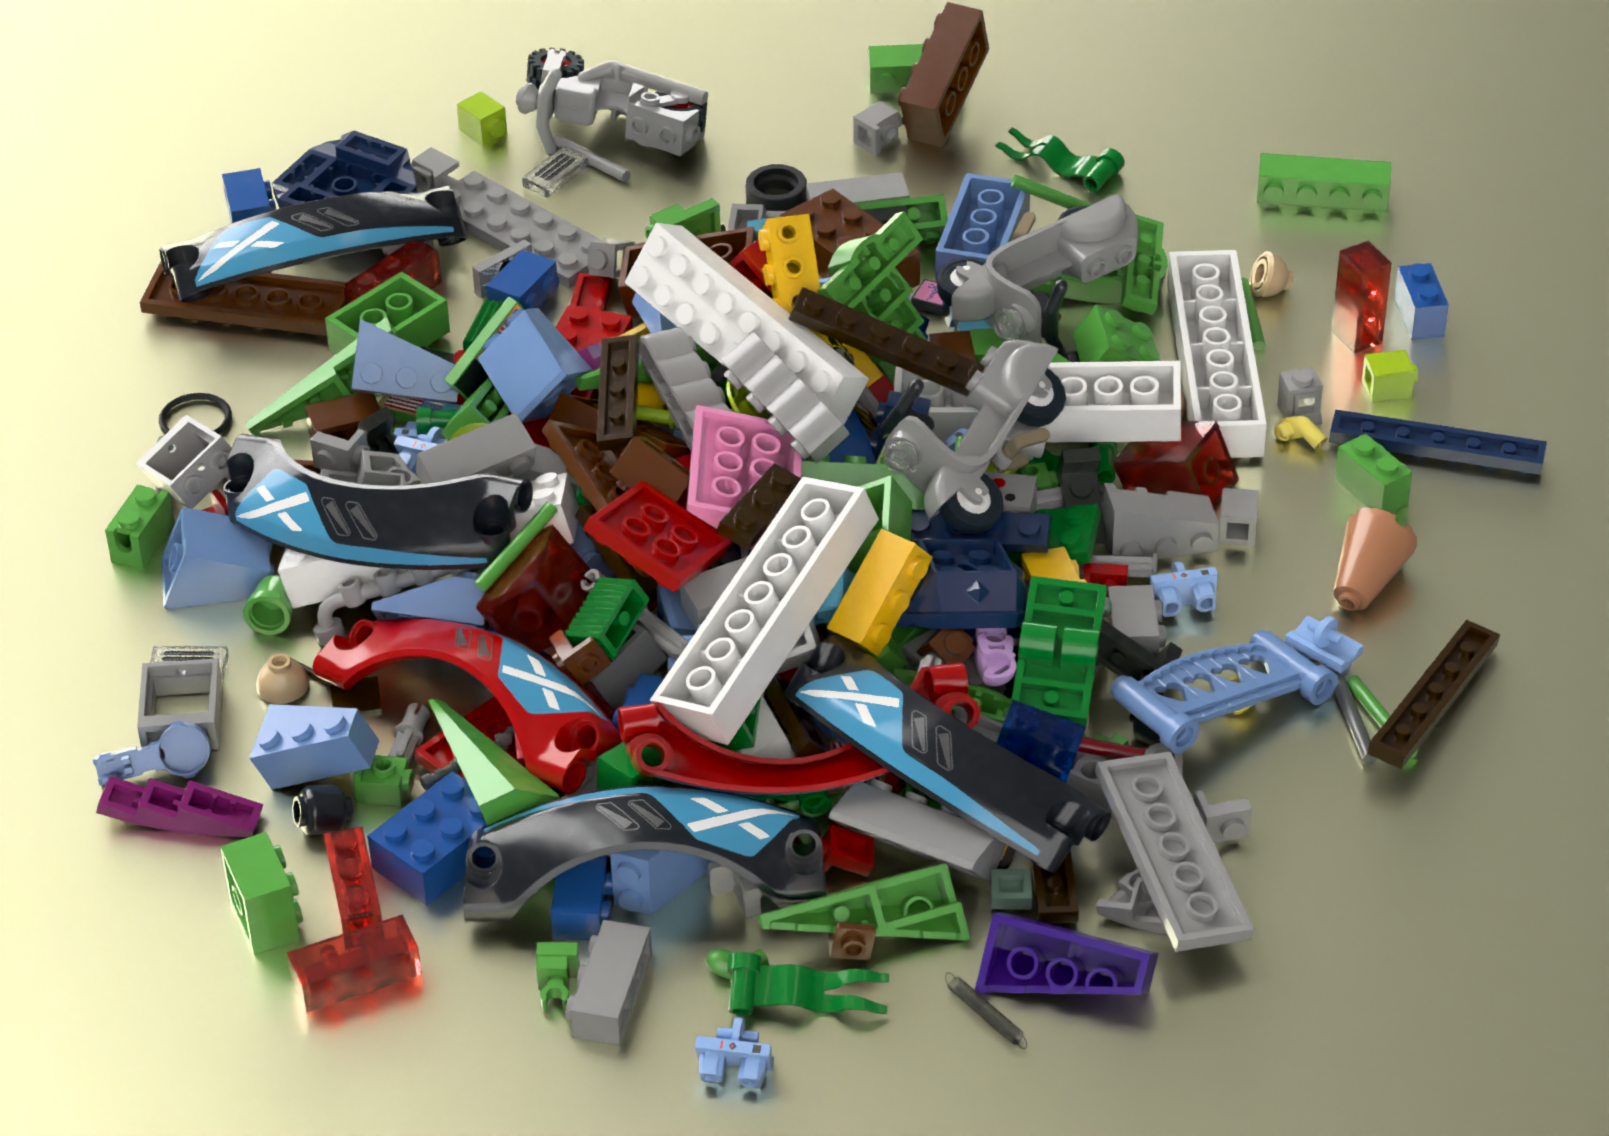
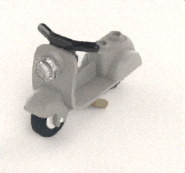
M1120 194L1113 195L1093 205L1069 208L1060 215L1057 221L1033 232H1030L1035 223L1036 215L1033 212H1027L1023 215L1014 232L1013 241L993 251L987 257L986 262L974 258H961L944 265L937 275V292L941 300L951 306L952 320L974 322L987 319L996 334L1006 341L1024 340L1039 343L1042 337L1048 345L1058 348V354L1061 356L1065 355L1067 352L1059 339L1058 333L1059 309L1068 289L1067 282L1062 279L1057 280L1049 299L1043 292L1035 291L1031 293L1028 290L1064 274L1078 278L1083 283H1088L1128 265L1135 258L1138 249L1139 225L1135 213L1125 203Z
M1024 340L1004 341L998 349L994 346L990 347L980 362L985 367L983 372L981 373L977 370L965 387L970 391L965 401L979 410V413L955 452L948 448L932 432L934 429L933 419L927 414H918L912 409V406L924 389L923 381L918 378L910 382L886 419L876 426L874 433L877 438L884 439L888 436L883 452V460L887 467L896 474H904L913 484L925 492L924 510L929 521L940 512L943 519L953 529L964 534H979L989 530L1000 518L1004 506L1002 493L997 484L984 472L990 464L991 458L998 473L1025 467L1029 462V458L1024 453L1017 454L1018 451L1025 447L1046 442L1049 439L1050 432L1045 428H1040L1018 434L1010 440H1005L1016 420L1027 426L1041 427L1052 423L1063 411L1066 401L1065 388L1059 377L1048 369L1058 348L1048 344Z

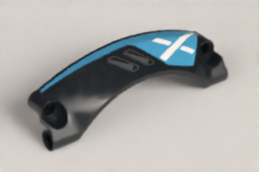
M444 186L421 192L383 191L359 193L297 204L229 224L193 240L159 247V254L165 275H171V278H174L179 301L185 303L207 297L209 295L208 289L316 260L376 248L437 239L439 246H451L466 241L468 238L454 192L450 186Z
M243 433L235 439L227 459L230 480L224 485L229 520L271 543L309 556L339 563L409 570L487 568L511 542L510 533L516 528L514 511L526 512L533 498V487L529 480L488 473L428 484L401 486L365 485L335 480L319 475L298 464L287 454L280 439Z
M832 634L817 644L809 660L800 663L783 693V696L803 708L878 764L955 814L1022 853L1029 860L1049 872L1057 873L1073 845L1079 846L1084 837L1091 842L1096 841L1110 823L1111 812L1058 777L1030 763L958 720L904 683L881 662L838 634Z
M636 785L580 793L539 804L474 832L469 838L466 853L463 910L465 923L509 921L532 895L561 873L600 856L633 850H667L687 853L711 860L745 877L761 889L779 908H784L827 895L826 873L823 868L821 829L815 819L787 808L743 795L703 788L670 785ZM799 834H809L814 838L812 842L806 845H801L794 841V838ZM485 846L491 848L495 854L487 858L481 857L475 852V849Z

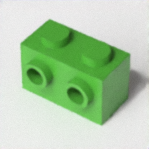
M1367 434L1361 435L1338 447L1335 480L1368 508H1378L1392 513L1408 505L1412 471L1405 464L1398 461L1382 445L1375 442Z

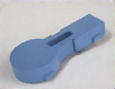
M181 720L170 723V726L161 734L160 739L150 742L147 746L139 748L134 746L114 752L102 753L99 756L93 757L92 761L97 770L99 785H105L109 776L124 780L143 775V772L154 769L155 771L166 769L174 775L184 776L185 779L197 776V772L206 764L210 753V741L206 732L194 723L182 722ZM160 749L164 750L165 757L163 758L160 757Z

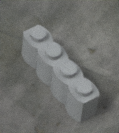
M681 327L643 335L640 337L639 359L646 373L652 378L658 395L666 403L674 423L681 429L683 438L692 452L696 405L731 411L725 404L724 392L711 379L707 362L702 361L696 353V345L693 338L687 336Z
M752 332L721 360L728 369L723 374L737 390L743 386L749 392L745 398L759 413L765 409L772 416L767 421L781 436L788 433L794 439L790 445L802 459L805 460L810 456L818 464L850 435L842 422L755 332Z

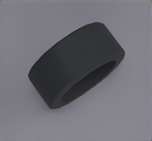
M770 164L759 167L746 178V204H763L766 211H788L806 202L807 179L801 171L788 165ZM772 189H783L790 191L789 193L783 195H768L762 193L764 191Z

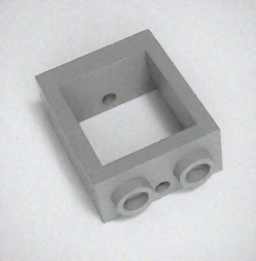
M185 415L136 462V465L157 488L169 491L172 498L187 508L193 509L229 474L227 459L232 448L221 435L190 416ZM173 444V450L168 451L169 445ZM199 463H203V465L197 470V465Z
M218 659L142 663L137 723L141 747L159 740L164 730L170 726V723L182 720V722L194 723L206 732L210 741V750L219 749L223 684ZM209 693L208 712L155 715L156 696Z

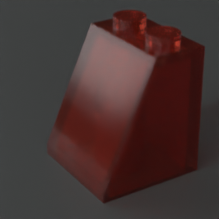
M1181 421V441L1129 442L1113 461L1115 472L1124 490L1134 491L1135 487H1143L1147 489L1148 493L1165 495L1167 491L1209 496L1214 511L1222 502V489L1233 488L1239 481L1217 421Z
M552 524L542 529L491 585L477 603L476 609L498 634L514 639L538 653L553 645L549 637L560 629L564 633L565 630H569V624L573 621V618H576V613L580 612L583 601L587 600L589 592L581 588V580H585L590 584L593 583L584 577V574L591 569Z

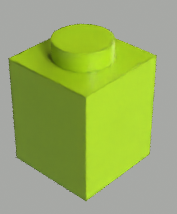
M482 91L456 104L459 130L482 146L507 133L505 107Z
M1405 349L1365 354L1362 382L1371 403L1412 398L1413 383L1418 382V370L1416 364L1411 363Z

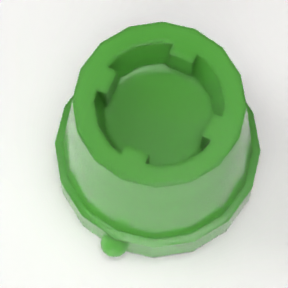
M270 575L261 579L253 594L248 597L243 609V616L247 625L254 631L264 635H275L287 629L292 617V607L281 578L277 575Z

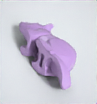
M975 628V636L972 639L974 640V645L977 643L974 651V662L978 675L988 686H999L1009 682L1014 677L1017 668L1016 654L1013 653V637L1007 635V628Z

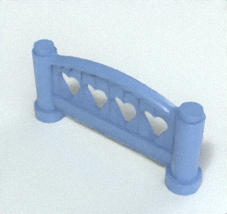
M1258 630L1251 637L1249 644L1218 647L1181 657L1158 668L1140 681H1136L1133 677L1121 675L1111 684L1110 693L1116 702L1160 736V742L1175 754H1180L1189 749L1197 739L1200 729L1199 723L1298 689H1300L1301 696L1310 703L1320 705L1326 702L1335 692L1338 685V677L1326 666H1316L1271 631ZM1250 661H1259L1265 665L1267 674L1241 665H1249ZM1223 670H1231L1237 673L1240 683L1217 677L1213 674H1221ZM1196 679L1209 682L1212 693L1188 686L1185 683H1194ZM1167 689H1177L1182 693L1184 702L1157 693H1165Z

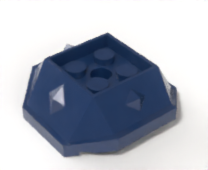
M354 130L341 135L339 140L327 141L310 148L272 182L273 193L279 209L310 201L359 193L383 191L418 192L407 148Z
M998 538L917 539L915 544L933 558L928 566L926 575L920 580L910 598L908 608L902 613L895 627L933 629L1022 627L1030 584L1025 579L1024 570L1011 562Z

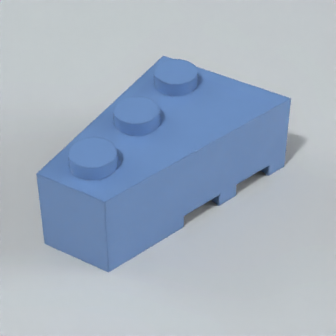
M360 319L351 391L456 404L458 392L444 380L455 364Z
M269 704L249 759L273 790L368 769L371 767L380 740L357 708Z

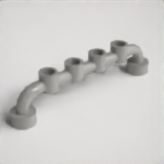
M510 564L492 584L494 592L509 591L519 585L521 579L516 566ZM382 568L374 573L375 582L365 585L361 584L358 577L348 578L338 585L340 592L327 597L319 606L317 613L319 623L313 628L317 641L320 645H326L334 635L345 637L346 630L341 619L338 617L332 618L334 610L340 607H357L367 599L380 595L382 597H390L400 592L403 588L413 585L424 586L433 583L439 577L449 574L458 576L462 575V572H468L471 569L410 570L397 575L395 569Z

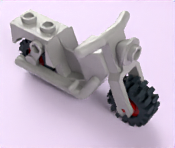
M542 48L539 49V52L535 50L532 52V55L529 54L527 84L518 90L516 104L518 105L519 112L522 114H527L537 109L536 128L544 151L548 155L555 154L557 150L549 127V119H551L552 114L558 120L589 126L594 123L598 110H610L613 121L620 114L627 116L625 142L631 139L637 141L641 146H652L678 156L686 153L696 145L698 140L701 141L704 137L708 103L707 91L617 61H607L584 70V59H582V56L579 54L575 55V52L571 50L567 53L566 49L560 48V51L555 50V48H549L548 51ZM648 88L656 90L657 92H648Z

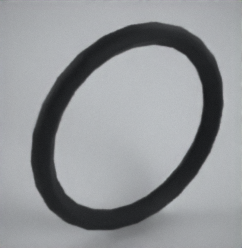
M190 393L179 396L167 403L160 412L158 422L161 431L166 435L170 431L166 424V417L173 407L191 400H210L219 404L225 413L222 424L213 430L220 435L229 426L232 420V411L229 404L216 395L210 393Z

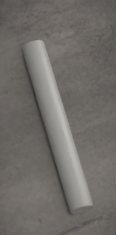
M560 135L553 137L557 149L623 182L629 180L631 175L629 170Z

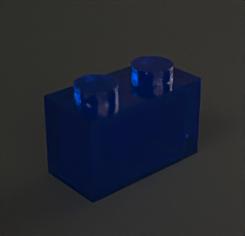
M1013 699L1002 725L997 744L1066 782L1086 726Z

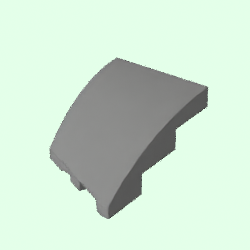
M362 450L357 473L321 469L320 475L335 480L365 485L401 486L420 484V479L407 468L406 463L398 454Z

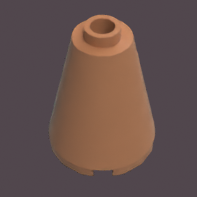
M1378 508L1358 509L1355 515L1351 514L1349 517L1333 591L1335 599L1342 608L1349 611L1366 609L1415 552L1417 536L1407 523L1404 528L1396 523V515Z

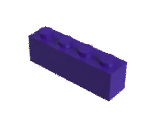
M1005 912L993 913L975 991L978 993L1142 995L1150 991L1159 953Z

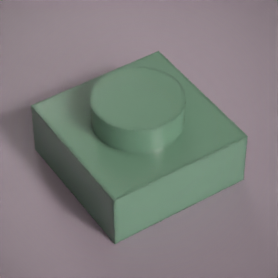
M991 869V909L1032 908L1031 869Z

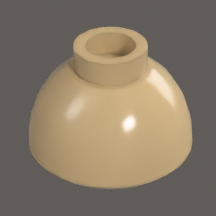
M1266 251L1256 259L1250 275L1251 291L1255 297L1260 298L1275 296L1282 290L1288 291L1292 287L1294 274L1292 271H1288L1285 262L1278 255Z
M283 653L272 655L262 667L257 677V692L259 696L268 702L285 704L299 699L306 693L309 687V679L304 668Z

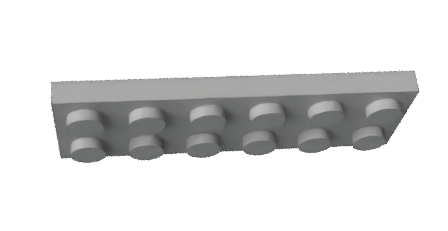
M476 171L469 173L450 186L454 192L457 206L460 208L466 232L500 251L525 239L532 244V253L556 261L559 283L567 288H571L576 284L578 273H589L588 247L591 241L601 239Z
M1171 752L1097 762L1095 770L1097 779L1175 952L1251 940L1254 932L1253 925Z

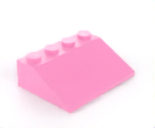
M696 405L687 511L717 529L722 518L774 463L801 478L802 457L790 445L794 439L788 433L781 436L766 418ZM758 541L750 548L751 551L754 549Z

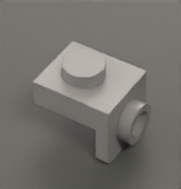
M360 429L356 431L349 441L318 431L310 439L314 467L319 469L357 472L362 450L370 451V447L367 444L366 431Z
M1203 790L1194 792L1195 805L1213 843L1236 840L1250 835L1252 808L1247 798L1209 805Z
M715 862L708 864V885L711 895L734 891L746 918L761 914L760 898L766 896L761 889L745 877Z

